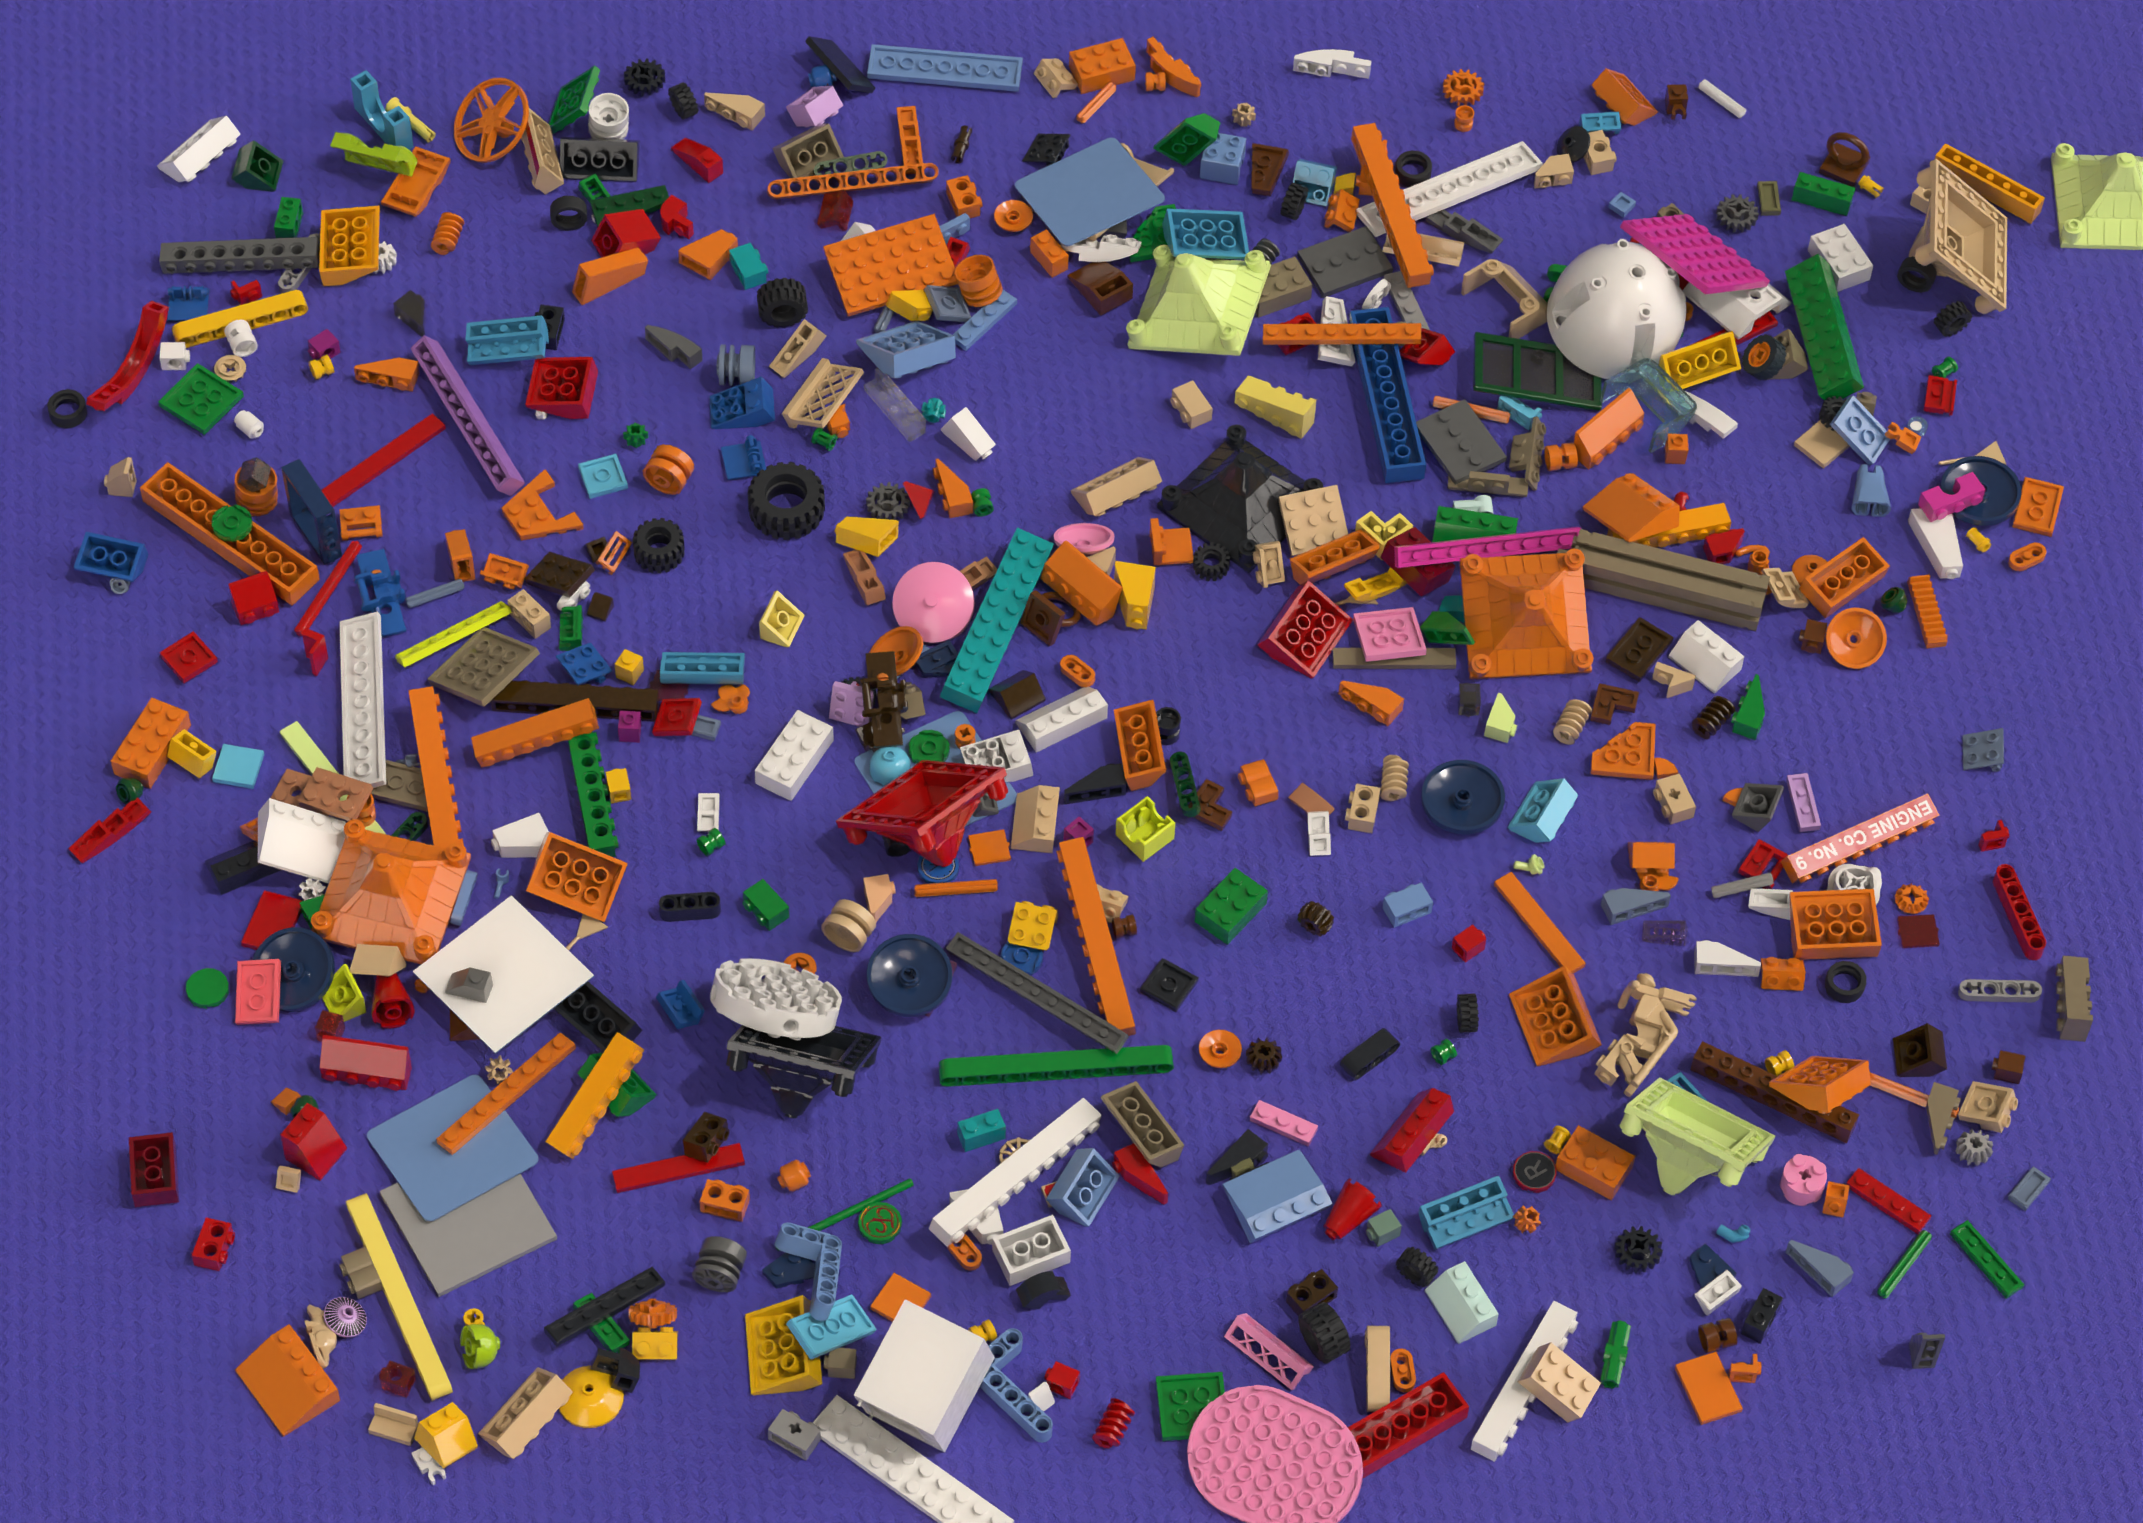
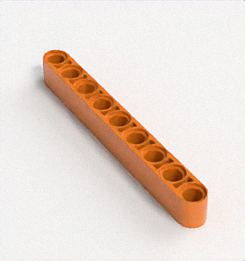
M933 163L780 179L769 183L767 194L772 199H785L928 183L936 179L939 170ZM926 168L933 169L934 176L927 177L924 174V170ZM912 170L915 173V178L912 180L907 179L905 172ZM893 172L896 175V180L893 182L888 181L886 174ZM869 174L875 175L877 182L870 184L867 181V176ZM849 177H856L858 184L856 186L849 185L847 181ZM832 178L836 179L839 186L831 188L828 181ZM811 181H817L820 185V188L818 190H812L809 187V183ZM792 183L799 184L800 191L792 192L790 185ZM773 185L780 186L781 193L778 195L773 194L771 187Z

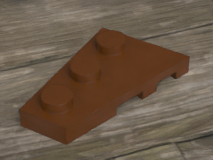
M1252 143L1253 194L1271 197L1289 156L1288 149Z

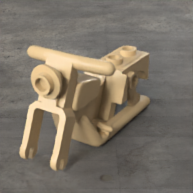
M1647 973L1638 974L1637 980H1632L1628 983L1617 1004L1619 1009H1624L1630 996L1638 1000L1629 1020L1631 1025L1636 1026L1637 1036L1626 1034L1619 1041L1614 1039L1607 1048L1610 1051L1607 1057L1603 1054L1595 1064L1598 1068L1594 1075L1610 1087L1619 1076L1615 1070V1064L1620 1066L1625 1075V1081L1629 1084L1624 1091L1627 1097L1633 1095L1678 1034V1029L1666 1010L1681 1016H1687L1689 1012L1684 1011L1683 1008L1690 1010L1696 1004L1689 1002V1000H1697L1692 994L1682 993L1666 987L1656 989L1654 978ZM1635 1056H1639L1648 1060L1644 1065H1642L1638 1062Z

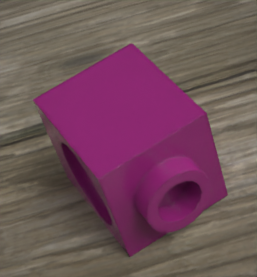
M328 329L308 340V353L313 360H319L321 356L326 354L331 359L341 353L339 341Z
M620 711L618 723L619 742L640 743L641 712Z
M1081 817L1076 818L1064 828V841L1084 837L1086 847L1093 843L1094 829Z

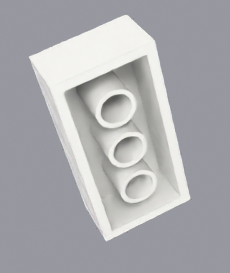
M797 710L755 769V784L792 801L834 741L833 727Z

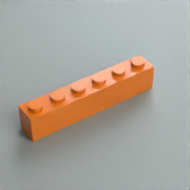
M589 698L473 736L471 740L475 758L482 768L492 766L503 760H510L521 754L531 753L543 747L552 746L564 740H570L582 734L591 733L599 729L595 709Z

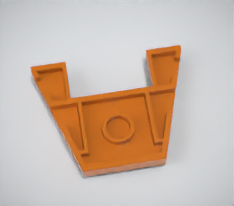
M546 469L502 507V513L521 541L545 537L549 533L558 532L562 534L566 533V530L576 529V531L584 529L583 523L575 512L555 520L538 495L555 487V483Z

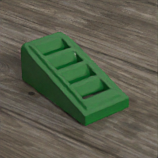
M596 174L579 182L578 188L589 203L590 200H595L601 196L604 198L610 196ZM593 185L595 186V188H593V189H591V190L588 189L589 187H591V186H593ZM599 191V193L595 194L594 196L592 195V193Z

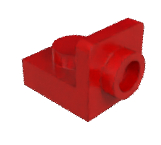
M1997 820L1994 831H1987L1981 834L1979 841L1981 852L2005 847L2009 838V830L2007 826H2004L2002 820Z

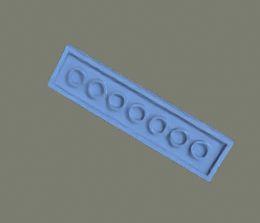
M872 44L867 78L1019 92L1023 58Z

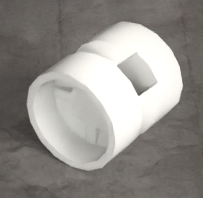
M235 320L225 327L224 333L234 355L246 357L257 350L256 339L247 321Z

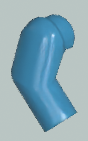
M1721 1224L1716 1234L1732 1243L1748 1239L1750 1228L1746 1225H1741L1739 1229L1732 1231Z

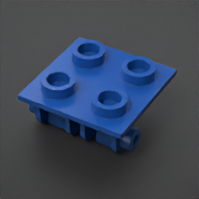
M175 286L168 288L169 311L167 321H186L207 315L210 289L204 288V286L193 288L189 286V289L186 286L183 289L182 287Z
M753 435L747 436L743 444L721 447L728 480L757 476L760 470H766L761 443Z
M591 642L556 655L558 661L577 685L593 679L601 684L606 680L605 675L612 672V669Z

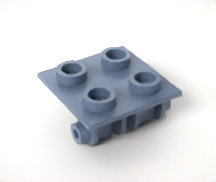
M2003 728L1963 735L1964 771L1988 766L1994 772L2001 770L2004 764Z

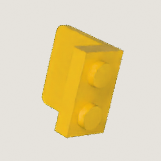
M1028 901L1016 902L1008 942L1013 945L1047 951L1050 947L1054 924L1058 920V911L1048 905L1040 907Z

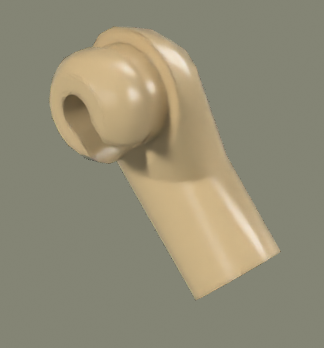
M1436 1134L1420 1155L1424 1156L1430 1148L1445 1146L1447 1144V1137L1444 1134Z

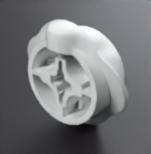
M1853 864L1840 865L1831 872L1827 891L1874 889L1877 905L1882 886L1881 872L1876 867Z

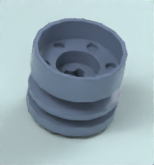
M726 344L720 345L717 355L719 385H725L726 377H729V386H733L735 377H739L740 384L755 379V345H741L739 354L735 353L734 345H730L729 353H727Z

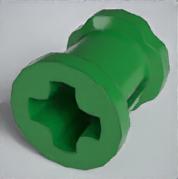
M1949 356L1941 364L1932 367L1933 376L1943 378L1958 371L1956 361Z
M817 428L812 435L811 443L819 444L825 447L827 451H831L838 437L835 434L830 435L824 432L823 428Z

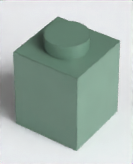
M1389 1209L1368 1220L1366 1234L1369 1240L1374 1241L1377 1247L1399 1237L1402 1225L1392 1210Z

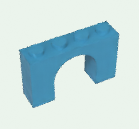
M367 70L351 78L355 110L386 144L404 146L409 150L413 148L410 117L400 106L388 112L385 111L379 97L377 81Z

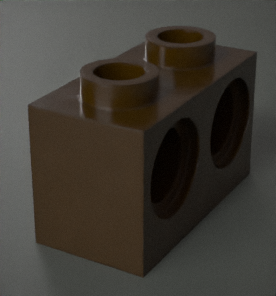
M704 1112L683 1139L685 1156L708 1163L712 1156L717 1154L721 1144L729 1137L730 1130L728 1129L727 1119Z
M1320 1269L1316 1273L1311 1272L1300 1284L1292 1285L1287 1291L1286 1303L1299 1316L1321 1302L1328 1304L1337 1298L1338 1287L1323 1269ZM1320 1285V1286H1322V1287H1324V1288H1323V1289H1317V1288H1315V1286ZM1299 1297H1304V1298H1306L1307 1300H1306V1301H1300V1300H1298L1297 1298H1299Z

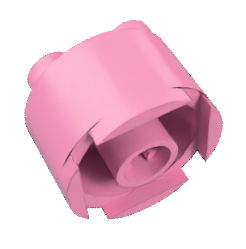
M1796 1154L1786 1163L1781 1177L1780 1188L1784 1193V1197L1789 1202L1798 1206H1806L1809 1203L1817 1202L1823 1194L1827 1180L1825 1164L1814 1157Z

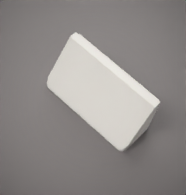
M1726 1270L1694 1296L1703 1312L1708 1316L1736 1295L1742 1285Z

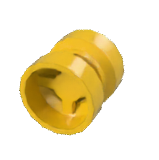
M327 354L321 356L319 360L308 362L315 380L322 378L325 374L330 375L335 372L331 359Z
M1783 1050L1775 1057L1770 1056L1766 1058L1765 1066L1769 1073L1779 1076L1783 1071H1788L1794 1067V1062L1789 1052Z
M989 1319L983 1321L979 1326L974 1325L968 1328V1331L984 1338L986 1342H992L998 1338L996 1330Z

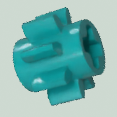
M930 398L928 403L923 402L922 416H925L924 418L928 422L936 423L939 421V418H945L946 405H943V402L938 398Z

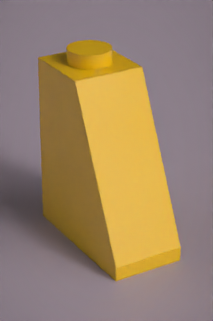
M846 516L835 527L836 543L879 557L898 538L899 521Z

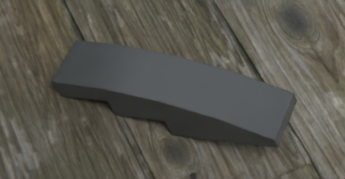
M1443 209L1426 218L1427 223L1454 239L1491 254L1503 242L1501 237L1473 218L1468 221L1456 212L1450 214Z

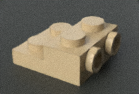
M1973 1081L1958 1117L1962 1121L1980 1124L1981 1129L2002 1133L2004 1127L2008 1128L2010 1125V1112L2017 1109L2018 1099L2012 1088Z

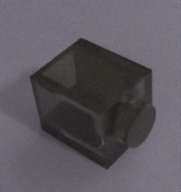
M257 457L243 462L238 483L251 492L266 488L271 466Z
M1459 683L1458 715L1479 716L1481 706L1480 684Z

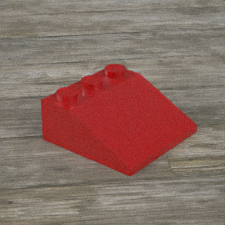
M546 357L535 359L525 403L526 408L567 419H588L598 376V369L593 357Z

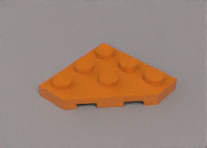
M1634 722L1629 726V729L1613 737L1604 747L1595 750L1591 757V775L1653 780L1656 724Z

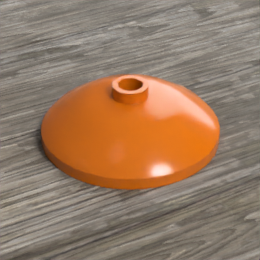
M1849 608L1839 612L1832 618L1826 630L1825 640L1827 649L1836 662L1847 668L1860 669L1872 665L1882 656L1886 647L1887 635L1882 621L1873 612L1864 608ZM1852 635L1856 637L1855 643L1850 641Z
M897 627L882 635L872 646L869 653L894 651L896 674L899 676L912 668L919 659L923 649V638L913 627Z

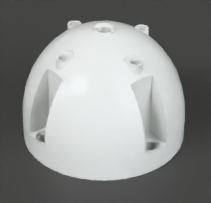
M1620 239L1617 243L1610 245L1600 244L1578 255L1560 275L1547 305L1549 331L1556 346L1563 355L1587 373L1609 380H1634L1657 371L1660 356L1674 351L1678 344L1686 319V297L1682 289L1679 288L1677 272L1642 244L1628 242L1625 239Z

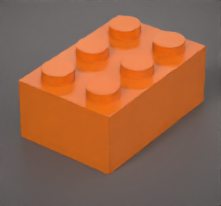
M1123 38L1069 52V68L1078 83L1077 86L1081 94L1100 90L1108 82L1119 85L1135 80L1136 65Z
M1578 1125L1558 1155L1555 1166L1556 1171L1612 1201L1631 1172L1635 1155Z

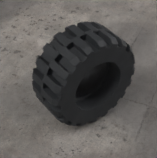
M779 462L775 466H767L766 470H760L757 473V477H753L748 488L750 519L758 530L762 529L763 534L767 536L770 534L775 539L780 537L784 538V540H790L792 537L798 539L803 534L805 536L812 532L811 529L818 527L819 522L824 517L825 495L821 479L817 475L815 476V472L811 469L807 470L806 466L801 464L797 466L794 462H789V464ZM781 494H794L804 500L792 508H779L769 502L772 498Z

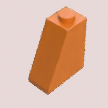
M722 229L680 248L678 250L679 263L711 280L729 261V250L738 247V239L732 233Z
M465 529L445 533L454 579H462L463 582L476 580L473 556Z

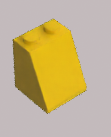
M1115 561L1114 580L1123 587L1118 602L1126 627L1147 630L1155 588L1156 567Z

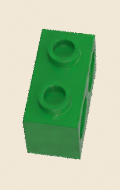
M281 197L274 225L276 238H297L303 216L301 199Z

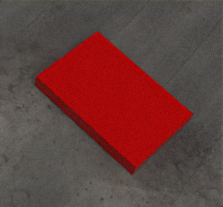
M264 890L243 936L241 945L257 950L270 935L282 929L295 927L301 914L299 903L303 900Z

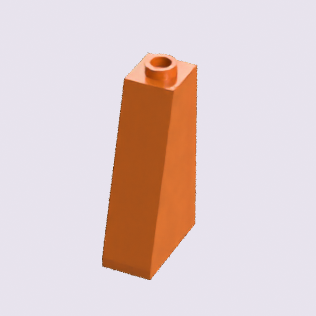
M634 248L581 263L578 266L572 293L581 305H584L644 275L648 259L639 248Z

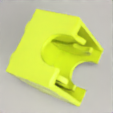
M1147 796L1116 819L1115 835L1144 862L1174 839L1175 822L1168 815L1163 819L1157 813L1155 803Z

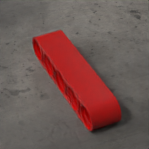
M2008 864L1999 865L1993 879L1995 890L2024 955L2029 960H2038L2044 952L2046 939L2014 868Z

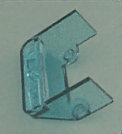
M1644 358L1604 382L1599 399L1603 403L1615 395L1619 396L1626 389L1630 388L1635 397L1639 398L1663 422L1653 433L1648 450L1650 453L1665 445L1668 433L1679 434L1695 415L1697 409L1696 402L1654 360Z

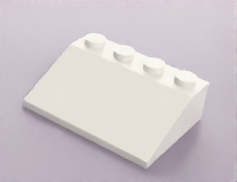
M269 798L258 812V863L315 880L320 879V881L329 884L345 840L344 826L346 821Z

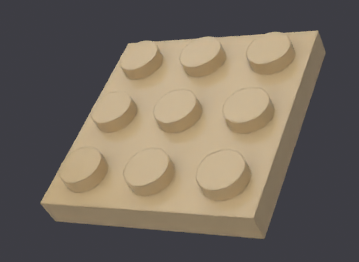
M1337 485L1278 497L1291 556L1300 555L1348 535Z

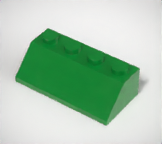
M1438 506L1432 542L1516 533L1518 518Z

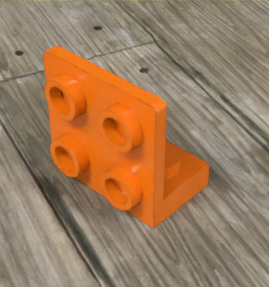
M1158 518L1150 519L1149 533L1154 566L1193 563L1194 556L1190 528L1163 529V526H1159Z

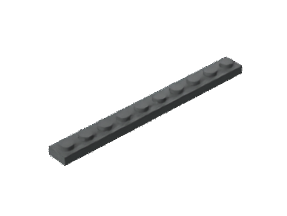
M957 932L946 947L947 952L1115 1054L1120 1051L1129 1038L1125 1032Z

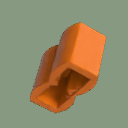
M1264 759L1240 766L1238 779L1240 784L1246 787L1245 794L1248 801H1252L1254 806L1278 800L1276 783Z

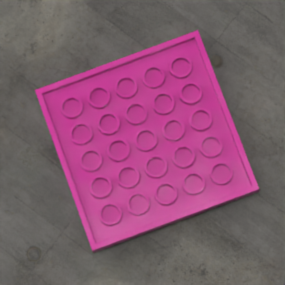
M1688 214L1625 220L1620 226L1621 229L1705 295L1767 287L1770 282L1765 277L1763 271L1752 267L1750 261L1738 256L1736 250L1724 245L1719 237L1711 235L1705 226L1697 224L1694 221L1695 219Z

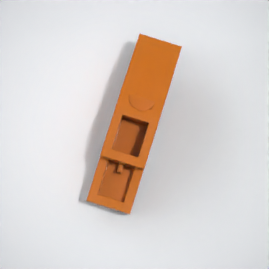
M1154 36L1147 39L1146 52L1151 57L1150 68L1156 74L1165 72L1166 82L1174 88L1195 97L1200 96L1201 81L1197 76L1193 75L1190 67L1184 64L1181 59L1174 61L1173 57L1164 50L1162 43L1158 42Z

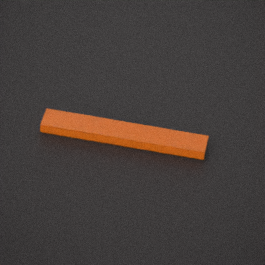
M1512 872L1494 881V886L1560 967L1565 965L1573 974L1585 967V961Z

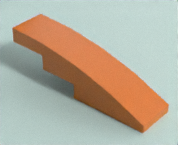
M916 106L896 107L903 166L923 164ZM912 170L905 172V174H915Z

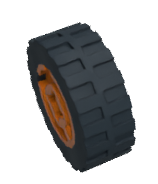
M1767 334L1754 338L1748 344L1742 356L1744 370L1758 380L1773 378L1774 375L1779 373V370L1782 369L1785 363L1786 348L1780 341Z

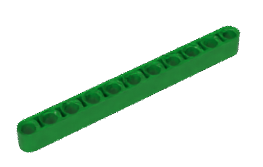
M1168 1045L1122 1047L1117 1054L1106 1048L947 1058L938 1063L940 1084L946 1087L1168 1073L1174 1069L1172 1048Z

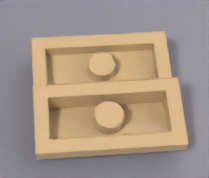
M1767 568L1761 571L1763 575L1770 576L1768 585L1780 605L1790 608L1807 607L1809 602L1806 596L1799 590L1800 585L1792 571L1782 572L1780 568Z

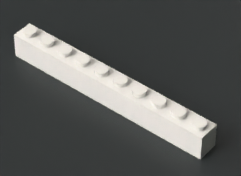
M1082 1098L933 1217L929 1230L947 1247L953 1242L958 1243L964 1237L966 1231L974 1230L979 1225L981 1219L984 1217L986 1219L989 1218L997 1206L1005 1205L1012 1194L1020 1193L1028 1181H1035L1043 1169L1048 1170L1051 1168L1059 1156L1063 1158L1074 1144L1078 1146L1084 1140L1085 1135L1088 1133L1093 1134L1100 1126L1099 1121L1102 1115L1085 1098Z

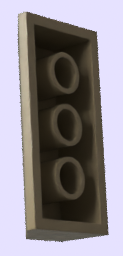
M1137 1081L1101 1096L1102 1101L1148 1163L1161 1168L1179 1160L1184 1148L1183 1142Z

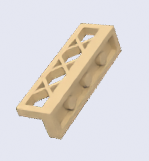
M1420 234L1422 247L1426 249L1428 254V261L1459 267L1465 242ZM1386 235L1382 252L1394 254L1388 235Z

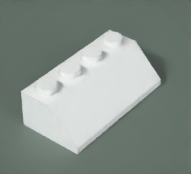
M228 116L210 119L160 162L157 167L177 182H190L197 176L195 173L199 170H204L210 165L209 161L211 159L221 156L223 154L222 150L226 146L230 147L236 143V138L240 133Z
M1083 687L1015 720V723L1037 753L1107 719L1108 704L1097 689Z

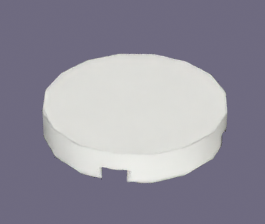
M1382 279L1371 290L1361 310L1378 308L1381 305L1383 296H1387L1391 288V284L1386 279Z

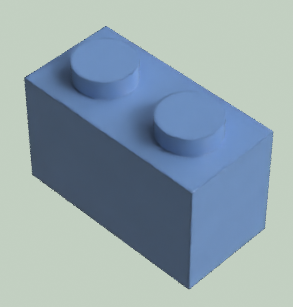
M1422 882L1416 885H1409L1399 892H1391L1384 897L1383 910L1394 928L1432 913L1433 901Z

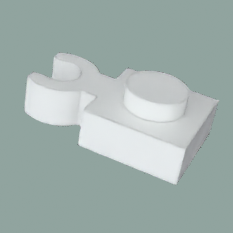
M423 1447L411 1453L422 1475L429 1472L428 1477L432 1485L436 1484L434 1479L436 1474H440L443 1479H446L445 1470L439 1467L440 1465Z

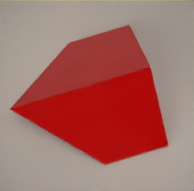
M907 481L903 482L919 518H925L935 491Z

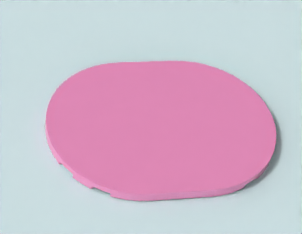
M1254 1385L1238 1387L1225 1392L1214 1401H1211L1202 1410L1192 1427L1188 1440L1189 1470L1199 1492L1216 1509L1245 1523H1339L1353 1507L1361 1489L1363 1479L1362 1456L1356 1439L1347 1426L1331 1412L1274 1387Z

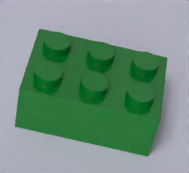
M1234 868L1195 909L1194 922L1228 945L1267 904L1268 890L1237 868Z

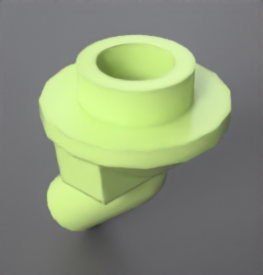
M1533 854L1529 858V863L1515 860L1513 868L1530 871L1532 875L1542 874L1544 862L1541 857Z

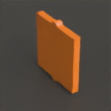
M1004 829L968 835L971 847L969 852L973 856L975 866L1011 860L1009 852L1010 843L1007 842Z

